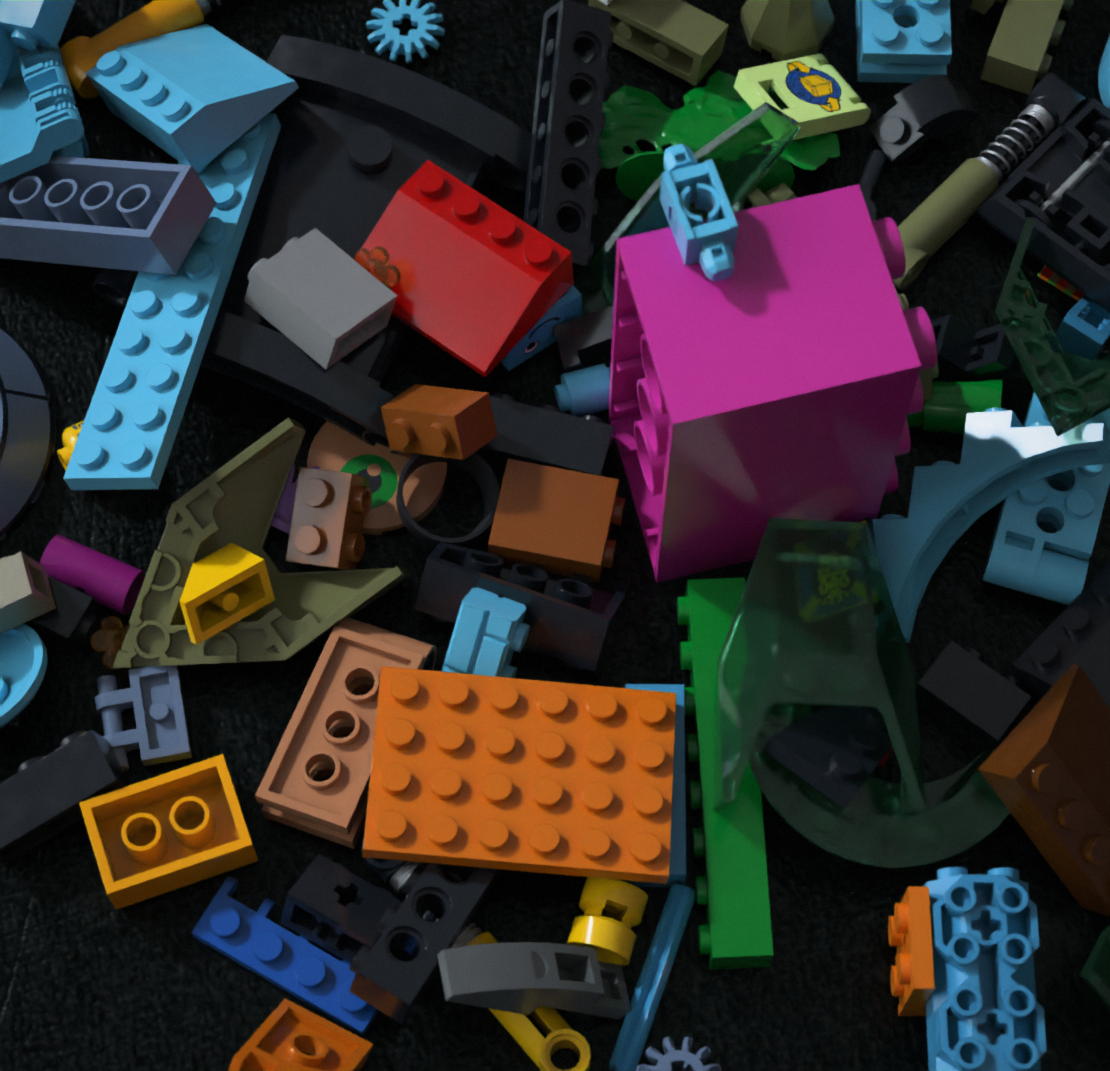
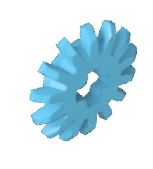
M383 0V4L388 11L373 8L371 15L379 19L367 21L366 29L377 30L367 37L368 41L372 43L380 40L381 43L375 52L381 55L386 49H389L391 51L389 60L393 62L396 61L398 54L405 55L406 63H412V54L417 52L425 59L428 57L425 49L427 45L435 49L440 46V43L432 36H444L445 29L434 25L444 21L442 14H429L436 8L432 2L418 8L421 0H412L410 6L406 5V0H399L400 6L398 7L390 0ZM403 19H411V25L417 27V29L409 30L407 36L400 35L399 29L393 27L394 25H400Z

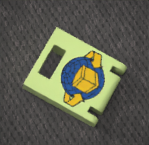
M814 54L741 69L738 71L734 85L736 91L780 143L859 126L868 120L871 113L870 108L865 103H861V98L831 64H828V60L823 54ZM770 86L788 106V109L781 110L768 95Z

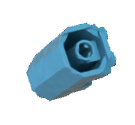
M947 867L937 870V880L928 881L924 885L929 886L935 986L934 991L926 1002L929 1071H1041L1040 1057L1047 1051L1044 1008L1036 1002L1033 953L1039 947L1037 905L1029 899L1028 883L1019 880V870L1009 867L991 869L988 871V875L968 874V869L963 867Z

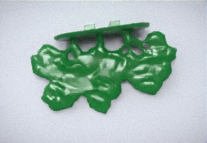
M717 70L706 80L704 87H695L683 96L684 106L680 109L672 110L664 105L653 93L632 86H623L613 93L608 101L603 103L602 113L605 114L606 122L599 140L598 155L602 159L601 168L612 169L618 167L615 181L617 188L625 197L636 202L655 204L661 203V176L665 172L663 166L665 151L662 150V147L668 144L672 146L684 144L691 150H695L692 152L698 164L709 159L713 160L731 208L736 209V203H751L747 196L756 188H759L763 194L783 182L791 188L795 175L793 166L789 162L801 169L814 171L819 166L824 165L828 158L840 156L838 134L827 132L780 143L734 88L737 77ZM771 89L768 95L781 110L788 109V106L777 93ZM641 139L647 140L655 146L656 151L643 153L636 142ZM771 145L772 152L763 151V146ZM624 146H629L633 149L634 154H625L623 151Z

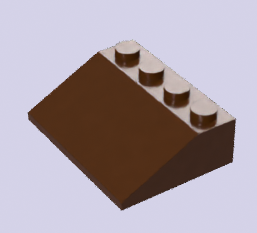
M1072 664L978 770L1081 908L1110 917V707L1081 666Z

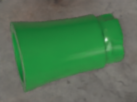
M1002 379L973 382L932 381V399L923 400L921 412L907 415L908 426L916 428L923 426V431L964 436L967 413L984 412L986 409L994 407L1001 408Z

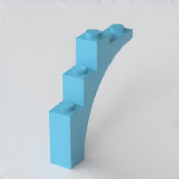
M994 407L988 408L984 412L967 413L960 464L950 461H937L931 466H915L908 518L896 514H886L881 516L880 519H871L873 520L881 605L890 627V638L884 643L910 642L917 609L933 573L952 545L979 517L1009 495L1042 478L1077 467L1110 463V432L1106 425L1092 420H1080L1075 422L1074 425L1053 426L1048 423L1035 422L1027 427H1023L1013 411ZM858 616L849 619L847 624L855 633ZM871 637L861 639L864 643H871Z

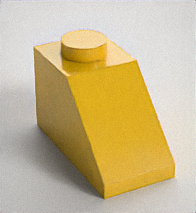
M231 542L192 564L179 602L191 642L198 645L275 601L265 560Z

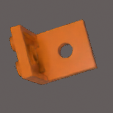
M908 886L901 903H895L894 916H889L888 920L889 945L897 946L896 965L891 966L892 996H899L900 998L898 1016H926V1002L935 989L929 886Z
M285 998L233 1056L228 1071H359L368 1060L373 1043Z

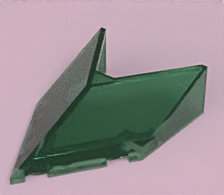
M1027 217L995 313L1058 437L1110 408V352L1093 361L1063 351L1045 316L1047 304L1038 302L1029 284L1030 282L1027 281L1020 267L1036 221Z

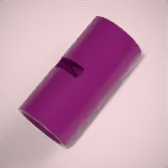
M56 535L49 542L40 560V564L45 567L47 576L82 593L85 592L96 603L123 615H127L133 610L146 573L138 568L61 535Z

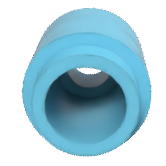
M602 363L561 374V384L554 386L560 411H569V414L572 416L582 417L608 410L610 366L606 367Z

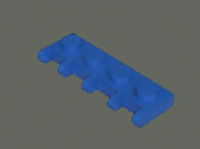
M228 876L191 932L193 937L364 1037L379 1010L349 992L356 974L349 970L351 964L345 960L341 962L312 945V941L301 934L298 937L269 920L277 904L273 900L266 898L258 911L255 912L231 898L236 891L239 881Z

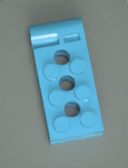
M855 0L857 82L915 83L934 75L947 76V65H950L952 57L950 0Z
M1037 384L1032 400H1030L1023 427H1027L1035 422L1048 423L1054 426L1074 425L1075 422L1080 420H1092L1104 423L1110 432V404ZM1110 463L1077 467L1051 475L1006 497L1001 504L982 581L1070 605L1081 594L1085 582L1089 559L1092 555L1110 484Z

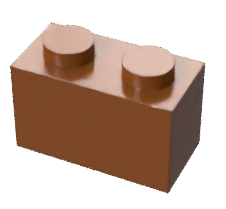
M415 384L381 407L390 450L464 460L498 436L491 401L487 392Z

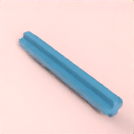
M673 884L670 887L630 1002L632 1011L625 1016L610 1059L609 1066L613 1071H636L696 899V891L688 886Z

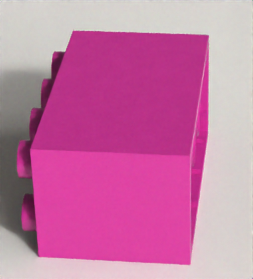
M859 184L734 212L738 223L735 252H732L734 257L733 275L728 279L717 282L710 280L705 275L699 262L689 265L684 264L670 227L617 239L608 419L610 425L615 426L614 440L656 583L791 551V548L862 519H877L883 496L898 491L899 480L895 456L910 452L911 441L907 415L921 412L923 409V391L919 373L921 370L936 366L937 348L933 328L924 308L919 306L902 310L892 281L903 278L906 268L903 243L897 225L891 217L871 221ZM707 218V219H703V220H702V224H706L707 221H708V218Z

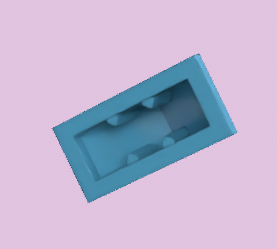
M1084 295L1066 314L1048 349L1087 373L1110 340V313Z

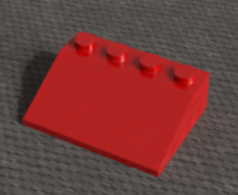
M429 160L398 189L354 259L398 295L391 315L484 377L500 363L574 284L571 251Z

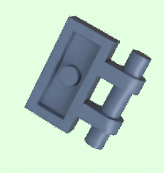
M151 665L129 669L131 688L121 690L117 689L115 676L107 675L97 679L99 695L94 700L96 713L102 715L104 736L102 737L108 741L123 772L129 769L127 753L135 749H140L141 761L144 766L192 758L178 665ZM134 708L137 729L123 731L121 712L125 709Z

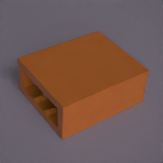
M508 459L488 542V553L501 555L504 560L503 565L513 566L514 564L526 563L527 561L544 565V571L549 574L571 578L572 572L591 576V582L600 583L603 567L612 569L617 540L609 539L612 524L621 526L626 498L618 496L619 479Z

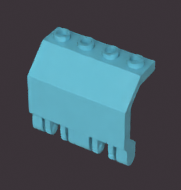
M58 45L56 49L37 46L35 50H30L21 46L18 47L0 90V183L49 163L54 151L77 142L84 134L82 120L78 108L75 107V98L65 66L62 65L63 60Z

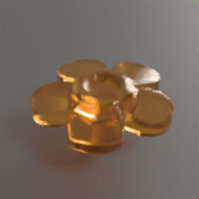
M378 246L372 249L371 252L363 248L356 253L355 261L391 291L392 286L400 282V271L396 266L389 263L390 255L386 249Z
M109 616L102 620V630L96 631L90 638V643L94 650L98 652L106 651L103 654L102 662L104 666L111 670L118 669L112 667L118 650L122 648L130 626L129 624L123 628L122 622L115 616Z

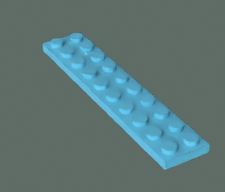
M270 113L263 117L197 173L217 204L176 275L138 271L63 477L71 490L159 488L281 129V124L275 113Z

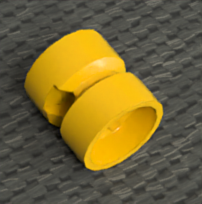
M587 877L579 902V907L584 914L574 918L567 944L595 948L598 961L621 966L628 965L636 941V934L631 928L641 924L648 895L640 888L621 880Z

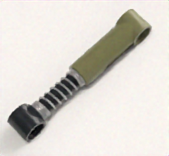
M1053 72L1047 74L1030 93L1025 103L1026 109L1018 116V119L1013 120L1011 126L1005 128L1003 134L998 135L995 138V142L987 146V150L981 151L979 157L967 159L897 227L903 243L906 268L903 278L892 280L894 286L899 290L909 286L921 273L928 259L999 188V183L1003 180L1002 174H1009L1011 172L1010 166H1017L1019 164L1018 158L1025 159L1026 151L1034 150V143H1041L1043 138H1046L1059 126L1061 127L1088 99Z

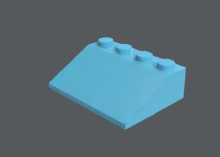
M208 24L118 46L114 51L100 57L97 64L85 73L113 114L183 165H192L196 173L299 88L293 79Z

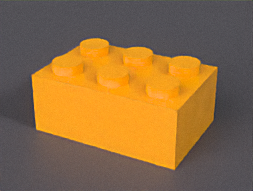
M223 754L79 802L107 896L116 910L258 861Z

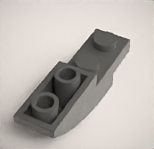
M511 942L443 949L437 954L446 1001L529 1015L539 1006L619 1020L632 1011L622 966L598 961L595 948L556 943Z

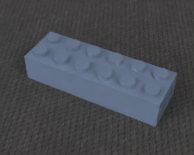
M51 156L49 163L0 183V258L176 275L217 203L192 165Z

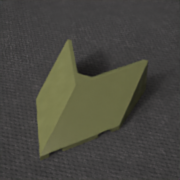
M288 417L172 503L166 519L167 524L158 549L153 554L129 620V629L121 650H118L112 668L288 660L332 630L334 625L338 626L339 622L351 617L410 577L411 574L406 567L400 566L380 569L280 572L264 550V545L306 432L301 423ZM231 542L263 558L275 601L200 644L195 645L192 643L179 602L192 564Z

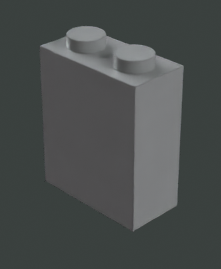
M314 228L301 238L293 237L281 251L271 258H262L254 264L248 273L249 284L244 301L327 370L388 325L398 295L318 229Z

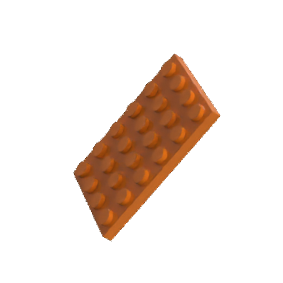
M381 666L362 857L667 884L670 867L676 693Z

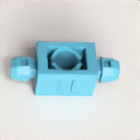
M684 144L668 147L664 153L663 166L665 172L661 176L660 202L685 265L699 262L705 275L714 282L728 279L733 275L734 257L732 252H735L738 223L712 159L698 164L692 150ZM695 202L696 209H701L708 213L706 224H702L701 216L689 212L690 203Z

